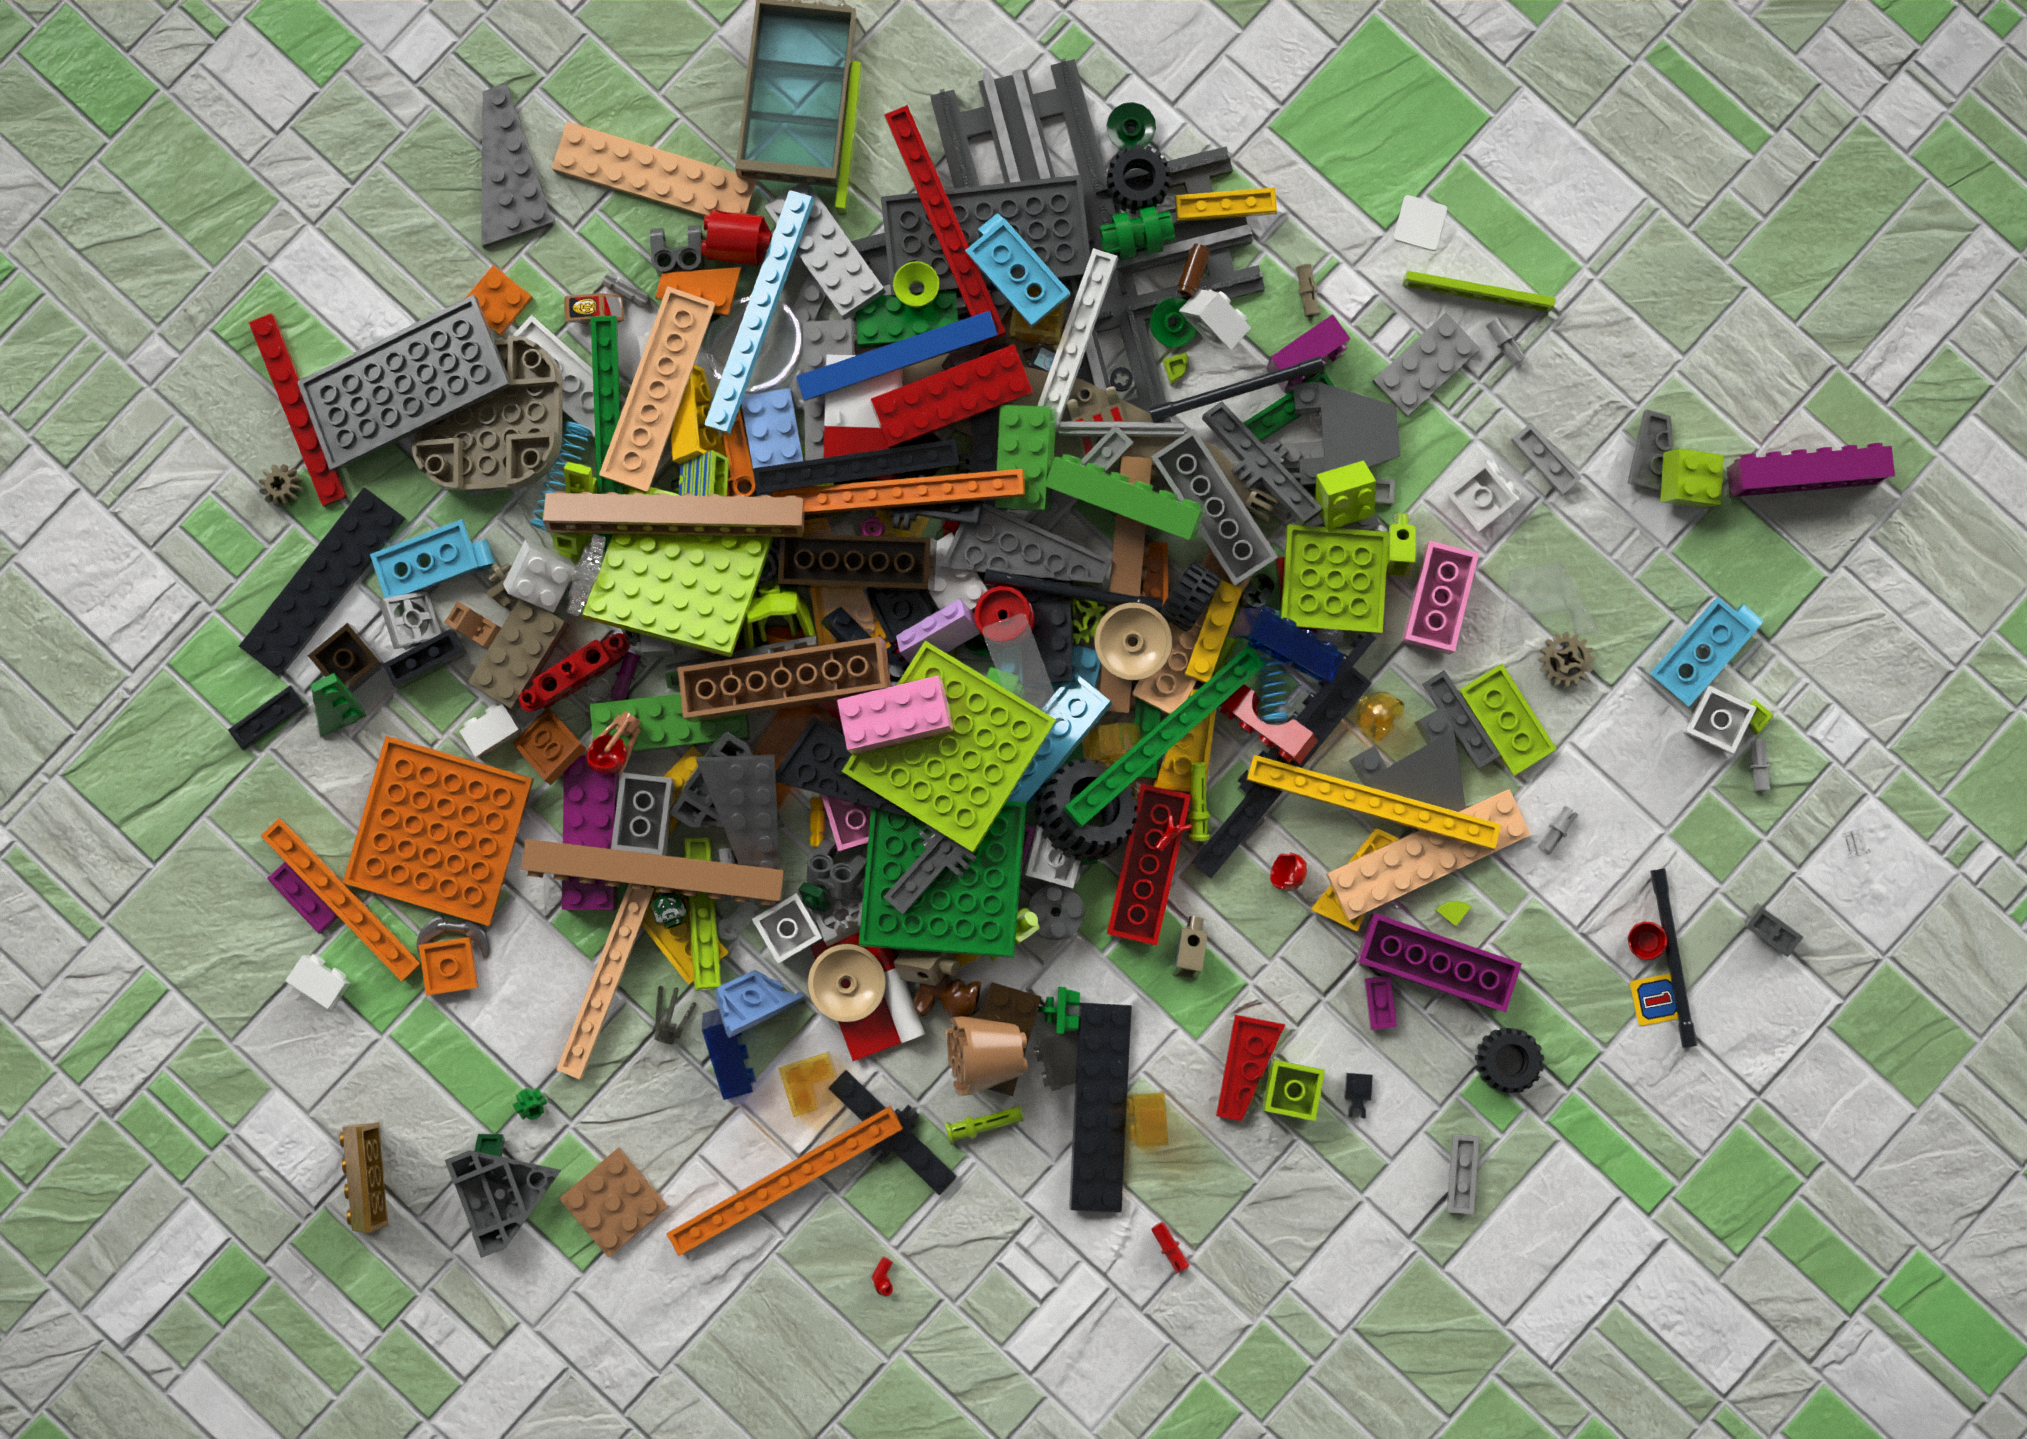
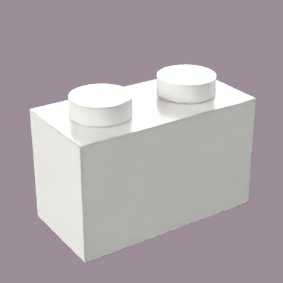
M497 703L485 710L486 714L479 719L474 717L463 724L465 728L459 731L475 757L482 758L523 732L509 708L504 704L499 706Z
M315 954L311 956L302 955L285 981L325 1008L334 1009L351 984V982L345 979L347 975L337 968L329 969L324 965L326 961Z

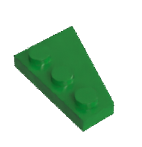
M335 673L311 684L320 738L366 717L362 705Z

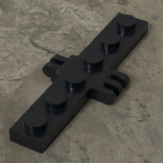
M996 409L971 418L973 454L958 455L959 461L966 460V464L956 465V471L966 470V474L997 471L998 433ZM995 499L984 500L985 504L995 508Z
M916 471L909 472L908 478H916ZM920 472L918 478L926 477V473ZM900 473L898 479H906L907 473ZM858 479L834 483V485L873 481ZM984 500L881 508L878 510L891 511L890 518H894V529H899L901 521L904 520L903 530L909 531L911 521L916 522L918 516L979 525Z
M841 606L826 615L821 622L840 643L872 638ZM895 644L887 648L891 687L898 684L905 673L904 670L910 665L907 660L901 662L904 656L900 652L894 655L898 649Z
M847 1069L828 1088L861 1121L886 1108ZM908 1104L902 1111L897 1108L895 1113L904 1128L877 1143L870 1154L874 1156L881 1149L884 1153L877 1159L881 1164L894 1151L940 1195L955 1180L957 1175L911 1132L916 1127L912 1122L919 1114L915 1112L908 1119L905 1115L912 1107Z

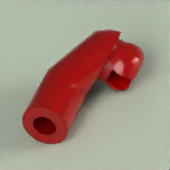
M882 1256L874 1270L872 1281L876 1292L886 1297L893 1292V1286L887 1273L894 1262L885 1256Z

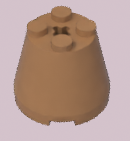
M964 1016L950 1018L953 1029L947 1030L949 1067H952L954 1077L956 1076L957 1081H953V1086L958 1096L975 1094L1020 1077L1028 1072L1027 1060L1023 1057V1048L1027 1047V1039L1024 1032L1020 1033L1019 1027L1016 1024Z

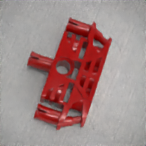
M622 633L612 634L603 642L597 639L593 640L532 680L534 685L519 695L521 708L527 712H534L541 708L550 707L558 701L569 697L617 665L629 651L630 641H627ZM597 654H600V660L597 663L593 664V657ZM557 681L556 689L550 692V685Z

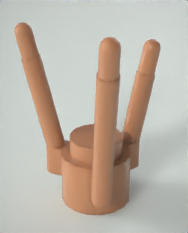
M626 711L621 716L617 715L615 720L599 735H608L614 728L617 730L604 749L605 752H609L622 734L627 738L632 734L626 749V762L623 768L618 771V777H621V772H624L636 738L642 731L638 728L641 721Z

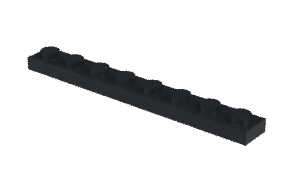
M956 439L758 467L753 468L756 493L761 494L960 464Z
M1370 632L1364 636L1359 634L1351 643L1354 649L1348 656L1345 653L1341 655L1334 664L1338 667L1332 675L1328 672L1318 683L1321 686L1316 694L1311 692L1302 702L1305 705L1304 709L1300 713L1295 711L1286 723L1294 719L1304 726L1374 642L1376 637ZM1272 746L1267 753L1262 750L1258 756L1275 760L1279 756V750ZM1246 770L1237 780L1240 783L1237 789L1244 795L1255 784L1246 781L1249 770Z

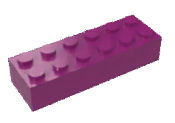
M1871 443L1867 445V448L1859 449L1857 445H1847L1841 447L1842 450L1832 451V447H1823L1816 449V452L1807 453L1806 449L1791 451L1789 455H1782L1781 451L1766 453L1765 457H1756V454L1741 455V459L1734 460V463L1726 468L1729 496L1731 498L1880 485L1895 476L1892 446H1883V443Z
M580 756L564 771L563 843L611 849L619 792L618 771L612 775L598 774L588 766L587 756ZM569 876V881L562 880V910H617L618 887L606 886L605 880L595 879V884L579 882L580 877Z
M1376 913L1370 915L1355 961L1356 963L1499 1012L1507 1011L1522 965L1520 962Z

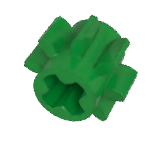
M526 1088L516 1095L517 1102L513 1104V1107L519 1113L522 1120L526 1117L534 1120L544 1113L543 1105L547 1104V1100L538 1088L535 1090Z

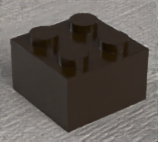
M346 623L307 655L325 677L335 673L351 693L383 668L382 664H384L383 660L359 631L349 623Z

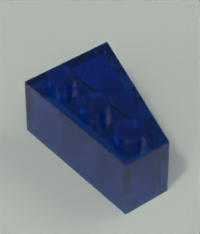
M719 1009L704 1012L702 1016V1033L723 1100L753 1092V1083L757 1082L754 1068H749L747 1059H750L747 1045L742 1043L741 1035L743 1033L740 1032L729 1038L726 1034Z

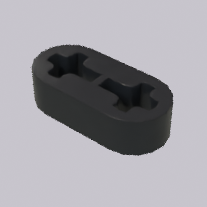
M1257 574L1249 583L1239 599V605L1244 612L1252 615L1256 614L1266 603L1274 590V582L1269 576ZM1251 597L1255 599L1254 603L1250 601Z

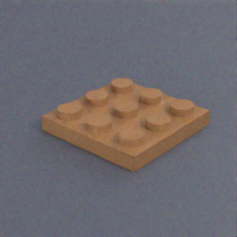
M620 1147L559 1198L608 1258L669 1206Z

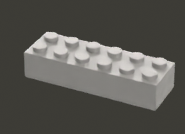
M1192 429L1151 456L1174 493L1177 494L1179 501L1183 502L1184 499H1190L1201 503L1200 509L1206 510L1199 531L1235 586L1278 559L1275 551L1195 429Z

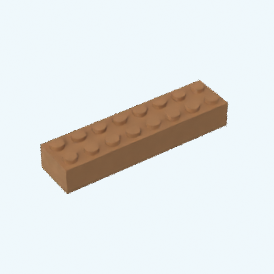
M881 637L678 667L683 718L691 723L832 702L891 687L886 642Z

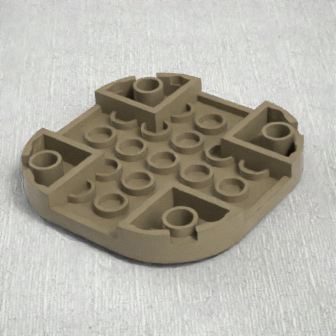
M508 336V339L494 340L512 386L416 432L415 441H411L412 454L418 468L431 481L456 492L518 489L537 482L552 468L562 444L563 383L560 369L554 358L535 342L520 336Z

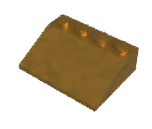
M379 1122L342 1127L343 1132H340L339 1136L340 1145L344 1147L345 1158H342L343 1173H347V1184L344 1185L345 1198L349 1199L350 1209L347 1210V1223L351 1225L352 1231L371 1233L388 1226Z

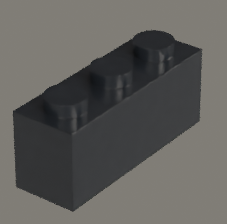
M449 629L382 665L393 686L401 690L468 655L457 632Z

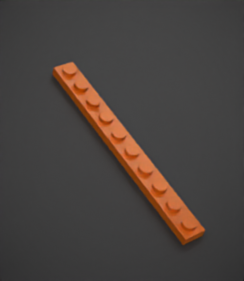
M1023 469L802 487L772 492V497L796 496L803 498L805 515L1025 497V480Z
M890 1105L666 1234L678 1256L902 1130L904 1127Z

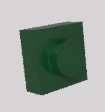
M803 882L798 890L803 898L802 901L808 908L826 912L831 904L824 889L807 882Z
M478 1134L474 1151L502 1157L505 1143L504 1135Z

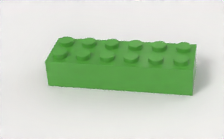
M1063 454V457L1054 458L1045 483L1046 487L1187 540H1195L1206 511L1200 509L1201 503L1190 499H1184L1183 502L1176 500L1177 494L1166 490H1160L1157 493L1152 491L1153 486L1142 481H1135V484L1128 482L1129 477L1118 472H1111V475L1104 473L1106 468L1093 463H1087V466L1080 464L1082 459L1069 454Z
M681 694L590 704L593 739L598 737L615 720L617 715L621 716L624 711L641 721L638 728L642 731L636 738L631 753L713 744L726 732L731 733L742 741L750 740L748 714L691 723L683 718ZM614 728L608 735H615L617 730ZM623 734L620 736L626 749L632 734L628 738Z

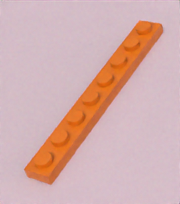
M278 818L261 835L276 853L401 982H404L421 965V962L282 818Z

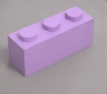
M960 598L933 615L926 617L916 625L904 630L896 638L900 653L911 663L924 641L947 653L980 634V630L977 628L973 612Z

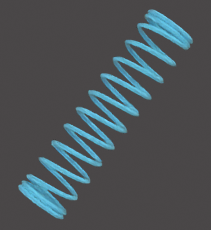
M566 422L565 430L569 434L562 435V440L567 444L564 443L561 446L585 451L584 448L568 442L563 437H574L589 442L588 439L574 433L591 436L592 431L577 423ZM562 448L560 449L563 453H559V455L572 457L579 461L582 460L580 457L574 456ZM558 457L556 460H558L559 462L554 463V465H566V463L560 460ZM552 466V468L556 472L547 473L548 477L553 481L544 482V486L550 491L540 492L543 498H545V495H543V493L557 492L551 489L546 484H556L566 487L565 484L557 481L556 479L550 476V474L564 476V473L556 469L554 466ZM539 500L537 504L543 510L533 511L534 515L539 519H530V524L546 531L543 518L536 513H544V507L540 503H545V500Z
M1281 611L1257 612L1255 619L1265 624L1257 626L1256 630L1266 634H1262L1256 639L1267 643L1258 646L1257 650L1268 653L1259 656V658L1284 654V651L1260 649L1265 646L1283 644L1284 641L1259 639L1264 636L1282 634L1283 631L1258 629L1263 626L1280 624V621L1261 619L1280 618ZM1261 659L1263 662L1269 663L1265 664L1262 668L1285 663L1284 661ZM1260 669L1259 671L1271 674L1259 677V680L1272 684L1261 686L1259 690L1273 693L1262 696L1260 700L1266 703H1275L1260 708L1263 712L1275 713L1262 716L1261 721L1278 722L1288 720V715H1286L1288 712L1264 710V708L1287 704L1286 701L1263 699L1286 694V691L1263 689L1286 684V682L1262 679L1285 674L1286 672Z

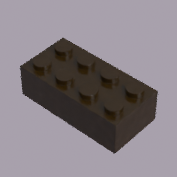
M992 982L981 1019L1016 1024L1019 1027L1020 1033H1025L1028 1045L1041 996ZM1027 1047L1023 1048V1057L1025 1056ZM1018 1077L988 1089L1013 1096Z

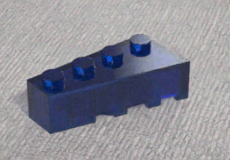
M1270 607L1240 608L1228 634L1229 637L1235 640L1237 638H1244L1249 641L1247 646L1255 650L1271 651V658L1287 664L1291 661L1293 662L1292 668L1320 682H1333L1345 654L1337 650L1338 646L1328 641L1322 642L1318 640V635L1306 629L1302 631L1296 627L1297 623L1285 617L1281 619L1275 615L1276 611Z

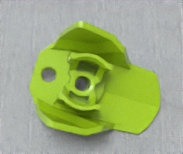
M778 580L766 581L759 585V591L758 589L755 590L743 623L745 649L754 648L752 622L756 621L760 639L763 642L767 641L765 624L770 615H782L789 622L792 636L796 635L799 631L797 615L805 636L818 637L806 601L798 593L796 587L780 586Z

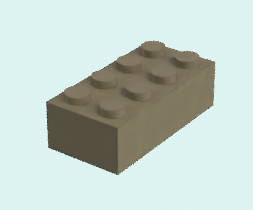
M519 599L468 683L517 711L520 706V693L532 687V680L542 671L568 629L569 624L547 610Z

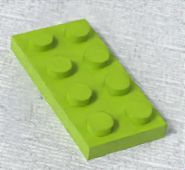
M1502 663L1458 690L1499 752L1500 758L1512 777L1557 749Z

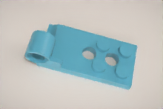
M998 213L977 229L981 238L965 250L975 265L1031 328L1071 295L1070 291L1005 218H1002ZM1021 267L1025 270V275L1020 279H1015L1010 274L1012 269ZM1031 286H1038L1041 288L1042 293L1040 296L1033 298L1027 294V290Z
M463 519L370 554L384 598L415 593L458 576L463 577L471 573L485 571L492 568V565L495 563L488 540L471 543ZM424 554H428L431 558V563L426 568H423L420 564V559ZM401 563H405L408 567V572L403 577H400L397 573V568Z
M1717 597L1649 674L1689 707L1757 631L1763 620L1746 605L1742 604L1734 611ZM1701 644L1708 646L1710 654L1706 659H1700L1696 655V648ZM1682 664H1689L1692 667L1693 673L1689 678L1685 679L1679 675V668Z

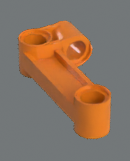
M739 408L731 433L722 432L726 455L729 458L731 475L727 482V496L744 495L746 497H756L753 465L743 415ZM742 483H751L752 488L749 493L742 494L739 492V487Z

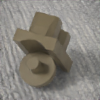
M494 563L492 567L495 572L488 579L492 583L499 578L502 581L486 592L490 599L494 598L500 606L504 607L514 600L507 593L503 585L507 577L505 574L510 571L512 566L507 563L500 568L497 563Z

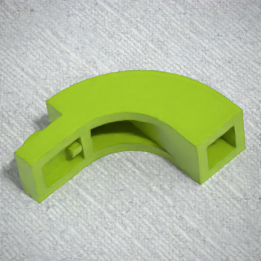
M567 462L564 467L566 493L579 494L581 492H590L597 494V478L592 477V468ZM552 533L553 548L578 555L588 533Z

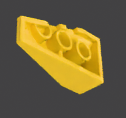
M696 364L693 367L680 403L671 434V455L673 461L679 464L712 450L727 457L723 436L719 437L717 430L704 425L711 408L709 401L712 399L704 369Z

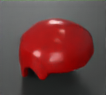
M602 735L594 738L590 750H587V761L590 769L602 775H612L621 770L626 762V747L622 739L619 738L610 751L605 752V747L614 735Z
M1292 852L1290 854H1280L1274 861L1270 871L1272 885L1285 891H1293L1299 888L1305 881L1308 873L1306 861L1301 855Z
M1643 921L1637 923L1629 931L1627 937L1629 949L1639 959L1653 960L1660 957L1667 947L1666 933L1655 922Z

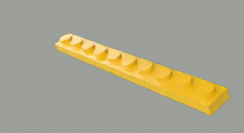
M1257 755L1252 757L1246 779L1249 782L1491 850L1496 849L1501 824Z

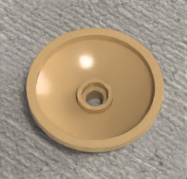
M1126 603L1111 609L1101 619L1096 629L1095 650L1100 662L1110 673L1123 679L1139 680L1155 674L1166 663L1171 652L1172 636L1168 623L1157 610L1145 604ZM1130 637L1137 639L1136 646H1129L1128 639Z
M852 944L837 945L824 951L814 961L808 976V991L815 1007L826 1017L840 1022L857 1021L871 1014L880 1004L885 991V975L878 959L865 948ZM843 979L850 981L849 988H842L841 981Z

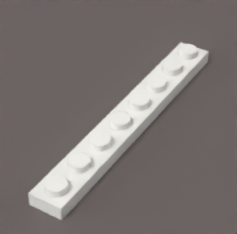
M1094 248L1037 405L1052 407L1057 410L1055 435L1118 261L1116 255Z

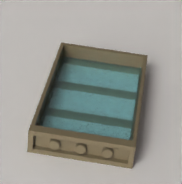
M756 0L735 166L738 178L837 187L850 64L852 62L857 22L856 8L846 4L830 6L823 2L810 4L802 3L799 0Z

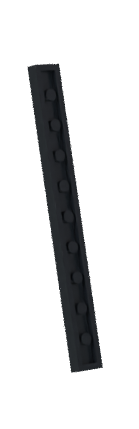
M1352 667L1305 723L1304 727L1314 733L1318 742L1299 765L1293 760L1289 763L1281 756H1278L1275 761L1303 768L1372 682ZM1255 784L1191 863L1211 879L1283 791Z

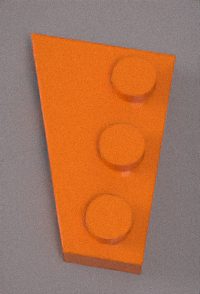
M742 268L662 273L655 298L662 301L667 286L716 303L713 314L729 317Z

